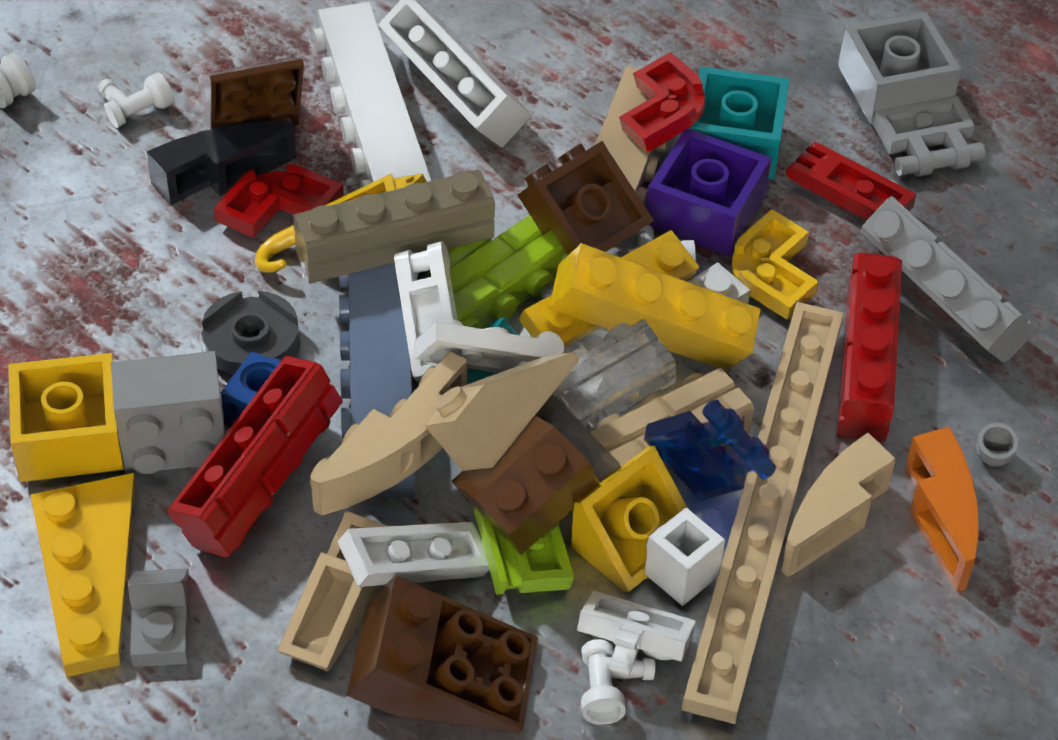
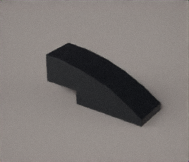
M289 120L234 124L197 132L146 151L151 185L170 205L209 186L219 196H222L247 172L253 170L256 176L296 159L294 125Z

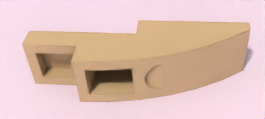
M450 351L436 367L431 366L426 370L418 388L407 400L401 399L395 405L390 417L373 409L360 424L352 425L346 432L342 444L329 459L323 458L320 460L311 474L310 485L313 511L320 515H325L370 499L398 484L433 458L443 447L424 425L437 411L435 404L444 393L454 387L467 385V359Z

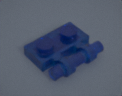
M712 400L704 406L702 414L708 422L701 423L691 411L647 424L644 441L649 446H655L661 459L700 501L744 489L746 473L754 471L761 479H767L776 471L775 463L769 458L770 450L759 438L751 437L744 430L743 419L734 409H726L719 400ZM729 443L734 450L726 451L722 444Z

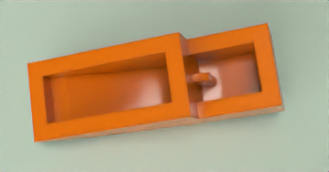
M950 426L914 436L905 469L916 486L910 513L955 590L958 592L967 588L976 558L979 534L978 504L973 479L964 453Z

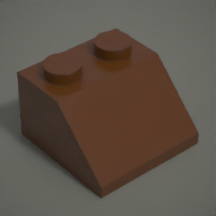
M536 415L493 468L462 471L452 480L455 487L520 555L525 553L574 508V503L600 485L590 462L553 425Z

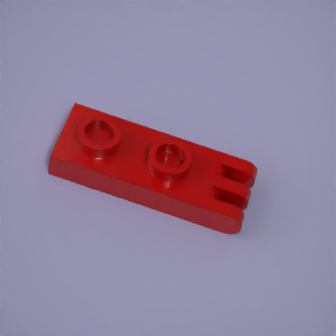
M812 142L805 152L796 158V162L791 163L786 169V175L791 181L865 220H868L884 201L891 196L909 211L914 207L916 193L818 142Z

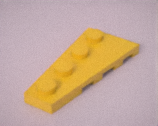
M134 473L30 495L66 677L121 665L126 609L125 590L129 574L130 539H132V509L136 493Z

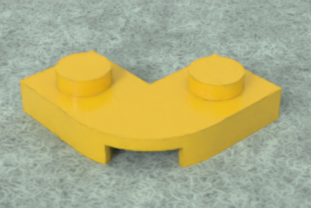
M771 209L739 237L735 244L731 269L732 275L750 289V296L788 320L793 316L796 302L806 304L816 295L819 281L788 262L807 245L809 232Z

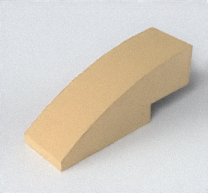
M866 433L841 452L824 469L807 492L795 515L786 542L781 571L787 577L798 572L865 528L871 501L889 489L896 458L869 433Z
M348 511L345 512L327 554L321 552L277 649L280 654L329 672L364 617L367 603L375 596L380 586H357L337 541L347 529L390 526Z

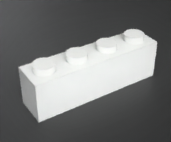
M400 0L378 24L472 126L501 148L531 118L532 114L431 10L418 0Z

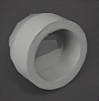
M999 422L984 426L979 432L976 441L978 457L983 463L991 467H1001L1014 458L1019 446L1018 435L1014 429L1007 424ZM995 451H1008V452H1007V453H1000V452H995Z

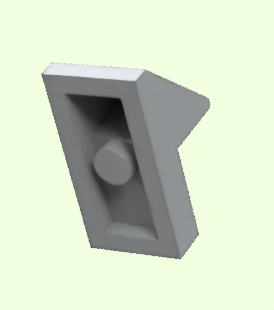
M188 569L134 571L128 581V592L132 608L130 643L132 667L187 664Z

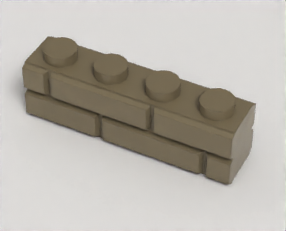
M478 169L470 172H458L452 176L425 183H412L404 188L384 193L366 194L359 199L330 206H317L312 210L293 214L296 253L307 281L311 284L395 263V253L411 250L413 254L426 251L429 244L443 241L447 249L494 238V196L481 170Z

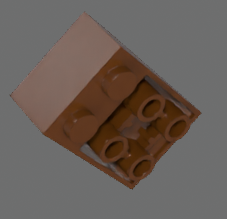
M283 58L199 74V98L207 130L259 121L289 120L294 126H298L304 73L303 59Z
M395 575L366 605L346 696L394 716L519 733L524 727L538 637Z

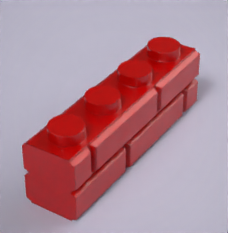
M862 252L854 254L847 286L839 414L837 420V435L842 438L860 439L866 433H869L878 442L887 441L895 405L902 260L898 257Z
M285 356L167 509L175 524L182 528L181 532L191 546L197 550L226 558L229 557L234 550L243 544L246 533L262 511L266 510L273 503L274 494H276L290 473L301 465L304 454L318 435L329 427L330 418L341 406L343 400L336 388L329 384L331 380L322 365L315 361Z

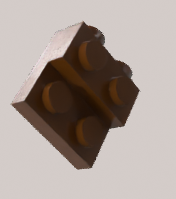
M603 141L588 150L584 148L582 143L570 149L558 158L562 166L554 171L550 169L548 164L539 168L523 179L528 187L517 195L541 233L545 235L552 230L568 255L581 243L607 252L654 221Z

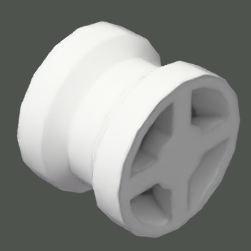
M14 52L3 56L1 59L0 108H6L11 105L14 97L18 95L27 96L35 90V81L29 67Z

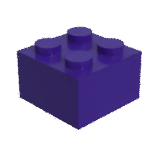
M691 129L685 130L648 186L646 209L654 220L648 225L663 233L672 230L679 239L694 240L696 245L731 257L737 240L745 233L766 197L771 157Z

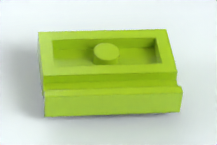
M474 507L473 511L496 595L504 594L506 589H518L519 593L568 590L571 588L575 576L559 523L554 525L525 553L520 555Z

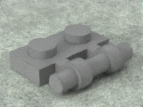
M958 96L879 110L874 113L872 124L888 154L906 151L908 155L895 159V170L899 176L911 173L916 177L930 175L933 169L948 166L956 170L969 167L973 161L985 159L986 151L982 142L967 144L965 141L972 139L975 125ZM942 144L945 149L929 151L928 147Z

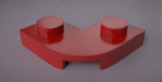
M669 52L633 73L636 87L649 100L619 116L622 130L648 153L689 129L699 120L706 105L702 82L694 71L673 53Z
M289 163L286 165L287 171L268 172L256 176L255 171L251 170L243 175L213 208L214 219L220 224L255 238L279 209L293 215L312 210L317 206L327 205L344 196L343 184L304 167Z

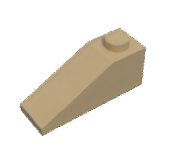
M575 352L545 356L468 385L454 387L438 399L435 404L437 411L424 426L462 471L493 468L580 358Z

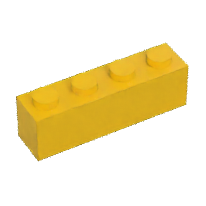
M582 243L558 265L549 309L715 368H722L724 371H728L753 353L760 308Z

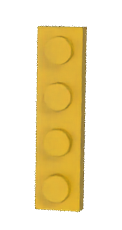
M672 230L621 257L684 281L693 277L700 268ZM552 295L528 307L519 317L520 322L531 337L536 338L545 331H551L561 338L564 348L601 328L600 326L549 309Z

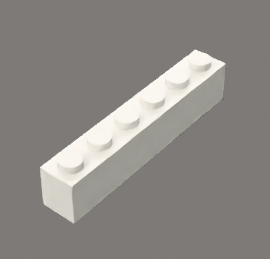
M370 2L318 10L319 28L312 29L313 44L316 55L324 54V58H321L324 80L326 84L333 83L334 87H331L335 114L343 113V117L340 119L342 136L345 145L353 144V148L350 149L351 163L355 176H363L364 180L360 182L361 188L392 173L394 178L423 174L427 182L432 181Z

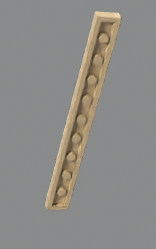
M796 302L684 694L682 711L736 724L841 329L843 312Z

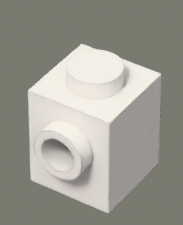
M685 508L649 536L646 544L645 575L680 605L684 606L718 578L725 539L689 509Z

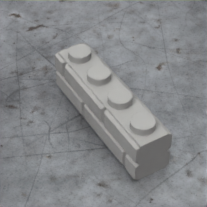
M893 196L886 199L862 225L860 232L884 255L901 259L902 271L1001 362L1009 361L1035 333L1037 327Z

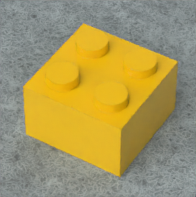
M112 353L8 364L10 440L20 482L124 470L113 406Z

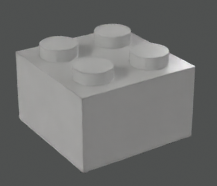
M927 12L845 26L838 66L870 124L873 123L875 111L954 97L956 95L961 68Z
M215 351L111 362L113 406L125 475L131 473L151 474L161 470L188 467L200 468L225 435Z

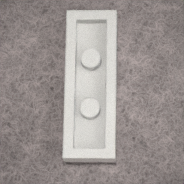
M473 522L347 529L337 541L358 587L386 585L395 575L414 583L484 577L489 571L483 543Z

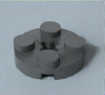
M258 291L259 297L250 296L243 298L242 292H236L220 298L207 309L203 317V330L201 333L203 351H215L217 368L231 375L235 374L251 351L270 359L282 360L285 356L294 357L300 348L301 342L296 311L291 304L276 294ZM243 330L250 333L260 330L258 336L251 338L243 337L241 333Z

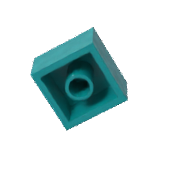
M700 66L698 76L702 82L706 105L702 116L689 129L771 157L768 179L774 180L790 79Z

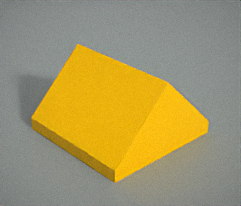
M655 446L645 448L599 483L600 485L574 503L571 548L623 592H630L648 577L645 575V565L647 557L646 544L649 536L683 509H688Z

